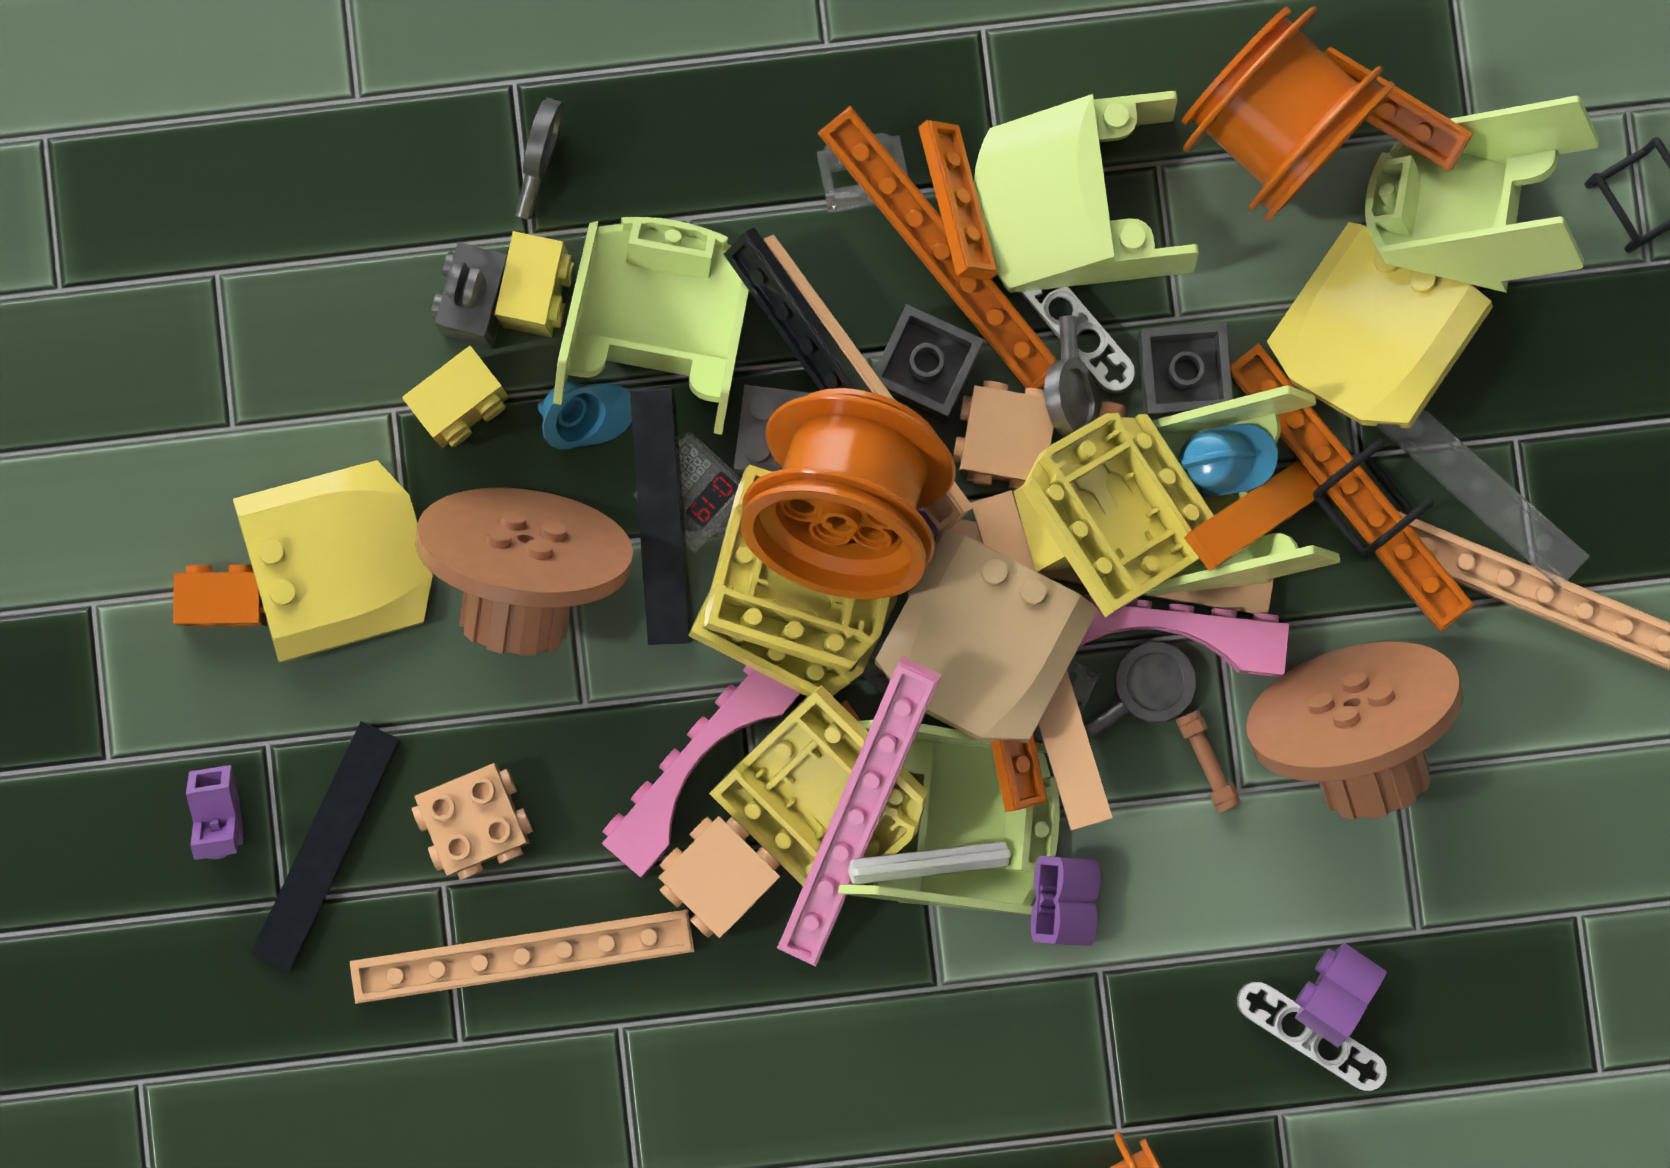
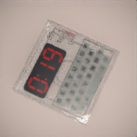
M688 432L679 442L685 540L686 545L695 553L699 551L731 514L741 478L692 432ZM637 491L633 494V496H634L636 499H637Z

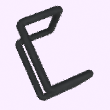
M1658 137L1653 138L1646 146L1603 172L1594 173L1584 183L1587 189L1598 185L1632 239L1624 247L1627 253L1636 250L1669 230L1670 219L1640 237L1605 180L1643 158L1655 147L1670 169V153Z
M1383 438L1375 441L1320 485L1313 493L1317 503L1363 557L1373 554L1434 504V500L1428 498L1414 509L1371 456L1385 445ZM1363 462L1367 464L1408 514L1366 548L1323 496L1325 492Z

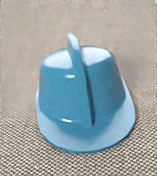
M567 382L562 405L553 404L554 388L548 393L545 400L538 402V411L543 416L542 428L544 438L550 446L557 449H571L613 440L625 432L632 422L630 392L618 384L604 383L585 386L578 382Z
M1234 424L1204 430L1191 436L1183 445L1178 456V462L1202 497H1218L1250 491L1258 486H1262L1272 477L1277 467L1278 450L1274 439L1264 429L1253 424Z

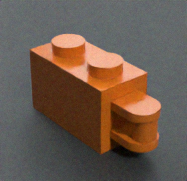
M187 565L186 573H174L173 624L180 627L265 626V611L252 565H228V572H212V566Z

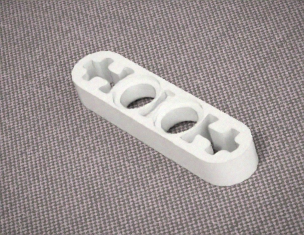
M1061 287L1050 292L1042 303H1039L1036 299L1042 295L1041 290L1019 292L1059 340V320L1051 317L1048 307L1057 298L1069 301L1073 309L1072 316L1076 317L1077 335L1083 330H1090L1095 332L1100 339V345L1094 352L1086 353L1078 348V359L1087 366L1094 381L1104 391L1112 394L1121 393L1130 386L1135 375L1134 365L1069 287ZM1106 347L1113 352L1107 355L1106 359L1113 367H1118L1121 364L1125 368L1122 374L1125 381L1119 383L1116 379L1109 383L1105 379L1108 369L1101 361L1096 368L1090 363L1099 358Z
M1251 982L1244 985L1239 991L1237 1006L1246 1018L1352 1086L1364 1091H1372L1384 1083L1387 1076V1067L1384 1060L1350 1037L1341 1044L1342 1050L1336 1059L1325 1060L1318 1052V1044L1323 1037L1305 1026L1304 1031L1299 1036H1287L1282 1029L1281 1022L1283 1017L1290 1012H1298L1301 1006L1271 986L1262 982ZM1260 990H1263L1266 993L1263 1000L1275 1008L1277 1007L1278 1000L1285 1003V1006L1276 1013L1272 1026L1265 1022L1271 1014L1258 1008L1254 1013L1248 1010L1251 1003L1246 997L1249 992L1257 994ZM1351 1047L1358 1051L1352 1056L1355 1060L1367 1064L1370 1059L1374 1062L1372 1069L1377 1073L1374 1080L1366 1078L1361 1083L1358 1080L1360 1072L1348 1064L1346 1065L1345 1072L1338 1069L1348 1059Z

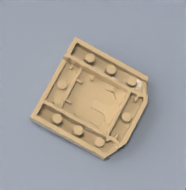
M945 530L934 550L930 563L925 568L921 580L915 585L878 653L875 664L880 671L882 669L889 680H891L901 657H905L941 674L942 676L926 714L980 742L1020 740L1019 743H1029L1096 616L1098 608L1079 593L974 539Z

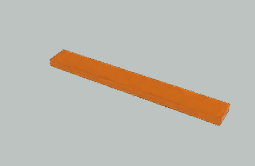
M849 106L817 134L1024 388L1041 389L1045 386V377L1049 366L1058 360L992 279L988 281L956 275L941 216L853 108Z
M1259 343L1230 365L1231 380L1244 396L1287 385L1295 388ZM1311 406L1279 414L1281 426L1279 438L1318 486L1322 485L1354 459ZM1360 465L1325 492L1368 546L1403 519ZM1409 525L1374 552L1439 633L1474 606V603Z

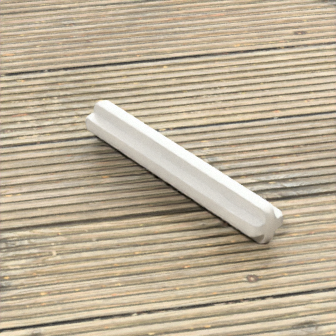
M999 841L859 858L850 861L848 874L853 884L862 885L999 868L1009 864L1011 853L1008 850L1007 844Z

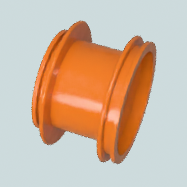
M1287 6L1284 7L1234 57L1181 120L1185 126L1189 125L1192 121L1199 126L1183 147L1185 152L1191 151L1209 135L1262 184L1261 191L1249 204L1248 210L1254 211L1261 204L1268 211L1263 218L1267 223L1305 186L1396 86L1390 81L1384 87L1377 80L1383 71L1382 66H1377L1363 81L1357 83L1302 33L1317 14L1318 8L1316 6L1309 8L1294 23L1287 19L1292 11Z
M834 388L820 390L788 401L777 408L768 420L765 434L772 456L783 469L758 478L745 492L742 502L743 513L740 527L743 539L749 549L766 566L784 578L828 595L851 599H880L896 596L913 588L921 580L935 550L932 531L917 509L929 506L946 496L951 490L956 476L954 459L932 426L918 413L900 402L876 393L857 389Z

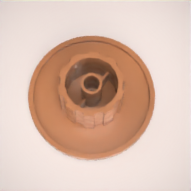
M519 488L474 489L455 493L434 502L424 510L419 518L415 542L416 551L423 564L438 578L463 591L459 626L464 627V636L473 643L477 642L486 646V650L500 654L504 652L514 653L519 656H536L538 652H551L559 648L561 639H566L570 607L603 599L620 589L629 577L633 557V548L629 537L615 521L588 505L563 496Z
M1374 642L1349 646L1310 659L1289 670L1270 684L1250 709L1246 723L1247 735L1253 754L1268 770L1291 779L1319 782L1325 803L1330 811L1336 810L1340 813L1341 817L1353 820L1357 817H1370V819L1388 816L1387 813L1401 808L1404 810L1417 801L1416 797L1422 791H1427L1431 782L1429 776L1431 771L1424 750L1440 739L1457 719L1463 704V689L1456 667L1451 660L1432 648L1407 642Z

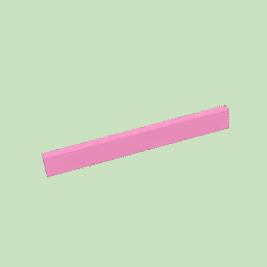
M901 657L898 661L777 949L815 967L819 962L847 897L845 894H838L839 885H852L851 877L848 874L850 861L864 858L940 681L941 674L905 657Z

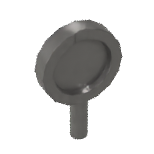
M546 98V100L541 102L535 116L524 155L523 173L525 178L515 213L520 218L531 219L541 179L551 161L559 136L564 102Z
M1072 315L1059 317L1061 360L1055 361L1049 366L1044 386L1046 408L1050 420L1057 432L1063 437L1099 418L1097 388L1089 369L1078 359L1076 317Z
M1148 642L1130 650L1121 660L1115 675V689L1119 699L1084 724L1086 731L1094 739L1128 713L1135 718L1149 723L1165 722L1180 715L1191 703L1196 689L1195 670L1189 658L1177 647L1164 642Z

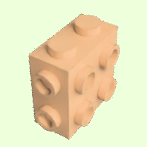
M983 381V387L974 385L972 396L964 395L960 420L968 421L965 438H956L953 459L954 462L961 463L959 474L967 475L966 481L969 483L991 486L992 480L1009 482L1008 489L1014 491L1023 486L1038 455L1051 445L1054 426L1046 408L1044 390L1025 388V393L1023 394L1008 391L1007 384L995 381Z
M493 763L414 796L418 806L413 807L412 812L421 832L427 829L434 845L428 847V851L437 871L444 869L446 876L458 874L459 879L463 880L484 871L481 863L497 857L499 864L523 855L521 847L530 843L526 834L533 832L524 808L516 810L510 795L517 791L508 769L500 771L499 766Z
M720 816L713 822L706 817L690 833V836L695 841L684 852L678 847L675 848L659 865L664 872L658 878L665 884L660 891L677 908L684 903L695 914L690 921L707 938L713 933L721 938L781 877L775 871L780 863L763 847L755 852L744 841L750 834L732 816L727 822Z

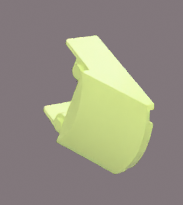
M1176 91L1094 99L1093 94L989 129L978 155L974 184L995 260L997 275L1009 293L1194 272L1199 254L1197 244L1155 249L1152 230L1145 222L1131 218L1110 221L1099 143L1127 138L1133 133L1136 125L1173 121L1177 105Z
M1579 96L1451 118L1450 120L1472 132L1473 136L1454 169L1450 172L1397 141L1389 153L1382 152L1378 158L1367 188L1365 218L1368 232L1385 264L1507 293L1508 280L1583 268L1584 258L1564 217L1559 216L1516 224L1522 185L1539 183L1546 180L1556 169L1558 155L1595 149L1599 146V137Z
M622 217L621 224L598 227V221L589 223L558 357L553 404L562 405L568 375L590 378L597 376L603 371L606 361L690 376L689 388L694 395L706 401L719 403L714 433L722 435L749 293L748 288L723 255L731 247V245L727 244L728 237L697 225L663 218Z
M1287 385L1155 419L1152 422L1178 460L1183 445L1191 436L1204 430L1234 424H1253L1264 429L1274 439L1276 444L1281 431L1279 414L1316 405V399L1312 394ZM1252 490L1218 497L1202 498L1213 515H1216ZM1272 533L1264 535L1211 572L1199 559L1146 592L1145 595L1152 596L1270 583L1272 578L1340 563L1339 553L1314 545L1298 548L1297 543L1292 537L1282 533Z
M861 720L858 722L869 732L873 720ZM921 724L903 767L929 794L918 831L913 839L903 847V853L1003 841L1007 844L1008 850L1011 853L1009 864L999 868L874 883V885H839L838 894L898 901L900 903L1032 914L1033 906L1031 905L1036 897L1034 891L1036 863L1039 856L1055 857L1060 822L1058 787L1054 776H1050L1044 753H1047L1044 743L1035 742L1047 802L1016 811L1005 812L991 742H980L957 729Z

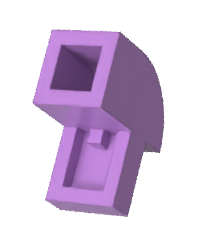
M231 765L190 771L186 797L193 819L190 846L194 860L204 858L221 859L229 854L237 853L238 845H243V822L239 795Z

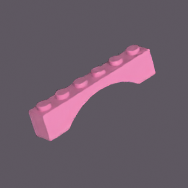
M1084 595V598L1098 608V611L1079 647L1112 633L1129 630H1158L1181 635L1204 645L1223 658L1237 673L1278 678L1285 673L1289 624L1279 623L1278 615L1254 613L1253 620L1236 618L1237 611L1217 608L1211 609V615L1194 614V606L1183 604H1169L1168 611L1152 609L1151 601L1135 599L1113 614L1105 617L1091 595Z
M745 666L743 671L748 676L737 688L730 684L715 701V704L720 708L711 719L708 720L702 716L687 733V736L692 740L684 750L680 752L674 748L659 766L664 773L653 785L647 780L632 796L631 800L636 805L625 817L618 813L602 832L608 837L602 844L639 877L643 878L671 846L672 822L677 800L687 778L700 760L720 741L736 731L761 721L783 717L794 705L796 699L801 697V693Z

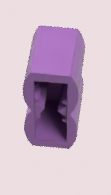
M1039 856L1034 872V891L1037 899L1031 914L1033 942L1092 946L1098 925L1095 901L1101 883L1098 860Z
M1343 943L1335 951L1330 948L1326 950L1315 967V970L1320 973L1315 984L1309 981L1295 1001L1296 1004L1301 1006L1295 1019L1336 1047H1339L1349 1038L1387 973L1386 970L1346 943Z

